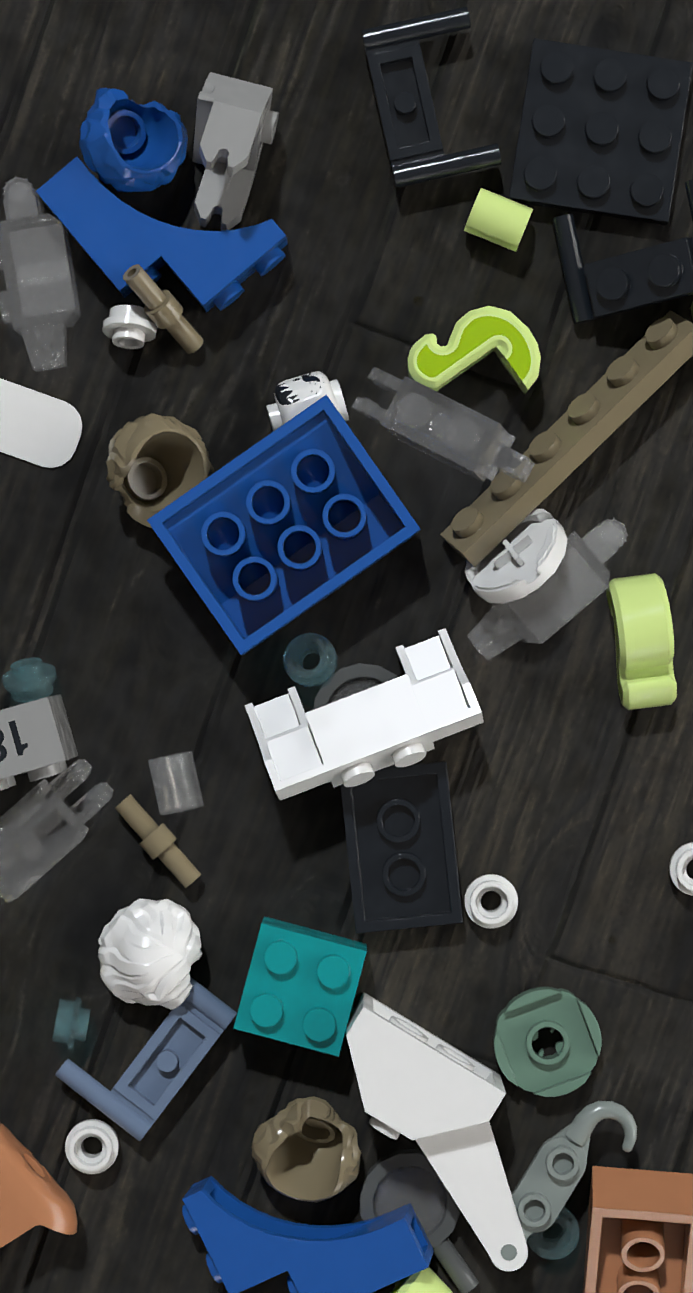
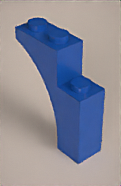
M75 157L36 190L42 201L124 298L133 292L123 280L124 273L131 266L139 264L151 279L157 283L162 277L158 270L166 264L206 313L215 305L221 311L232 304L244 292V288L240 284L256 270L261 276L265 275L286 256L281 249L288 244L287 237L273 219L254 226L224 231H203L173 226L140 213L121 201L100 183L78 157Z
M212 1176L194 1183L182 1198L185 1204L182 1206L184 1220L194 1235H200L208 1251L206 1262L209 1271L217 1283H224L228 1293L242 1292L286 1271L289 1273L287 1284L290 1293H372L428 1268L434 1253L433 1247L411 1203L378 1217L356 1223L309 1225L279 1219L254 1209L228 1192Z

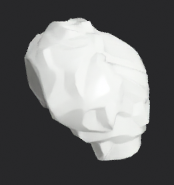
M138 899L130 906L118 910L112 920L105 925L98 940L100 945L98 949L100 976L103 982L116 997L126 1003H140L146 1006L161 1005L170 1010L179 1007L189 996L192 988L190 983L191 965L199 960L203 954L200 950L199 928L191 920L190 913L184 907L169 899L157 901Z

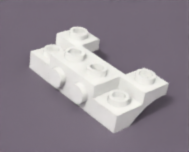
M446 628L438 631L439 636L405 649L403 645L395 647L405 675L305 713L295 686L288 688V694L254 706L253 703L245 705L264 763L280 801L330 781L333 787L342 784L345 787H354L371 780L375 776V771L394 764L396 767L413 765L421 761L426 756L427 751L435 749L434 741L484 722L482 711L456 655Z

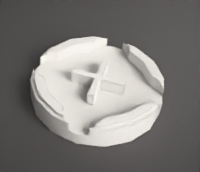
M535 508L476 567L467 561L465 574L473 590L488 603L505 604L522 599L540 588L555 573L565 556L568 539L564 528L549 512L544 509Z

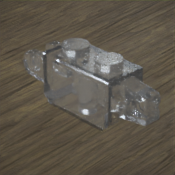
M15 176V178L5 182L6 185L2 188L4 190L2 195L5 197L3 203L6 220L0 221V270L4 271L7 291L0 292V311L4 324L12 323L13 330L23 337L34 371L67 367L66 328L73 327L82 315L68 231L63 227L62 222L49 213L43 214L41 202L38 200L40 197L36 192L37 189H34V185L29 183L28 178L23 179Z
M372 368L367 378L380 389L390 391L396 395L387 410L379 407L377 403L368 398L360 397L356 398L351 408L380 423L392 436L479 481L484 482L485 479L493 481L497 472L500 471L525 484L535 463L527 456L511 449L516 438L509 434L500 423L406 376L404 380H401L379 368Z
M612 518V520L606 519L601 524L598 523L596 527L592 528L582 538L575 531L571 532L566 536L568 540L565 556L555 573L540 588L522 599L505 604L490 603L492 605L490 610L467 635L471 644L486 660H490L520 640L523 643L543 644L609 588L610 572L603 563L613 556L620 546L623 547L624 542H627L626 537L629 535L626 532L625 523L622 524L616 521L615 518Z
M85 759L74 761L72 765H69L67 771L60 773L50 783L44 778L0 817V897H3L7 903L18 899L75 848L89 831L85 823L113 797L114 790L107 783L100 782L74 805L71 806L65 800L91 774L92 766Z

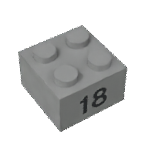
M61 694L0 710V791L17 785L14 777L17 774L27 772L29 780L32 782L68 770L66 760L77 757L78 752Z

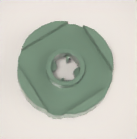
M536 987L518 994L500 1011L496 1019L493 1047L498 1065L510 1082L525 1091L533 1092L535 1095L556 1097L568 1094L586 1082L600 1055L602 1037L599 1024L592 1011L573 993L562 988ZM544 1027H550L551 1033L556 1029L562 1035V1040L555 1044L556 1053L549 1056L543 1055V1049H540L537 1053L532 1047V1041L539 1038L538 1030Z

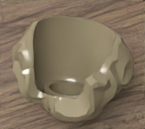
M151 413L137 418L134 422H127L113 436L108 446L109 456L106 461L108 474L106 479L110 483L109 487L120 492L127 507V513L135 521L149 528H152L147 521L150 517L214 473L209 452L197 430L183 424L173 416H161Z
M315 1096L297 1098L289 1102L287 1107L278 1112L276 1116L260 1124L254 1133L251 1146L252 1159L268 1185L279 1193L296 1200L317 1203L332 1198L349 1186L358 1176L361 1151L357 1143L355 1128L342 1121L326 1100Z

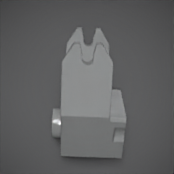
M212 72L209 73L197 100L192 162L203 164L205 167L194 204V211L200 226L206 227L213 214L221 215V231L230 230L241 222L254 181L263 143L272 144L276 132L279 112L270 110L273 88Z

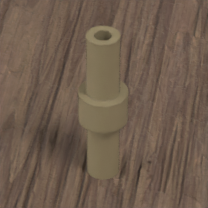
M139 264L131 266L124 273L123 280L145 304L144 312L159 329L166 328L186 353L191 354L197 351L203 344V338L182 315L183 307L170 291H162Z
M131 794L115 807L116 811L143 840L139 845L153 860L158 857L185 888L201 875L197 868L174 844V841L177 839L164 823L158 826Z

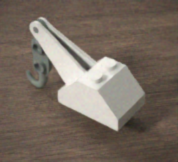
M364 992L350 1013L346 1037L364 1110L372 1116L369 1120L370 1125L397 1140L400 1133L412 1141L416 1140L489 1254L493 1264L500 1270L515 1271L521 1268L528 1257V1237L532 1233L545 1231L555 1222L585 1172L590 1135L598 1122L603 1119H613L620 1123L625 1135L622 1149L625 1152H630L633 1149L637 1139V1125L633 1115L624 1106L613 1101L594 1102L585 1106L576 1115L572 1123L541 1145L511 1194L489 1122L506 1095L500 1074Z

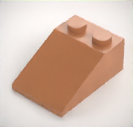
M592 1166L583 1293H693V1174Z

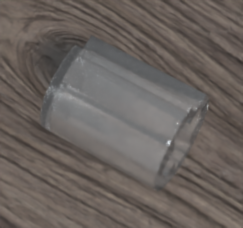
M192 750L148 760L160 815L178 813L204 806Z

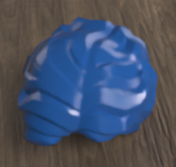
M108 88L96 90L94 104L88 110L87 118L80 128L79 147L84 162L93 172L98 173L101 181L105 184H111L117 191H152L161 185L171 182L179 165L186 158L188 144L187 129L181 122V117L177 112L168 110L163 104L156 101L145 105L136 104L133 100L129 99V96L123 90Z

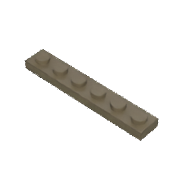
M671 310L663 318L652 323L646 330L645 335L624 356L613 361L606 373L586 393L575 398L569 405L568 410L547 431L536 436L530 443L529 448L508 469L498 473L490 486L470 506L459 511L453 518L452 523L440 535L472 566L476 567L693 355V323Z

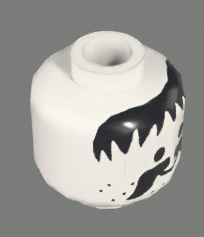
M315 371L278 383L274 391L276 403L266 406L273 431L326 394L343 419L348 421L349 416L338 380L329 381L324 373Z

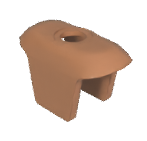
M0 1122V1248L34 1226L39 1225L66 1235L77 1233L78 1219L73 1201L65 1190L57 1184L45 1167Z

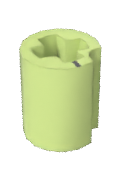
M481 188L464 231L516 252L533 209Z

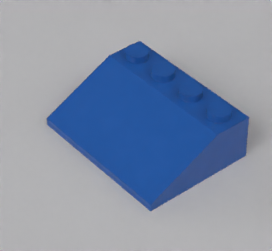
M327 394L147 520L241 655L252 650L421 530Z

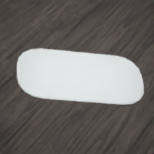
M0 378V452L41 467L54 468L68 462L76 451L83 426L80 414L74 406L63 400Z

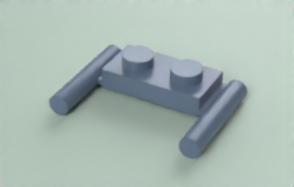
M190 977L192 988L189 996L179 1007L169 1013L111 1091L69 1058L55 1074L57 1078L139 1142L237 1015L236 1011L192 977Z

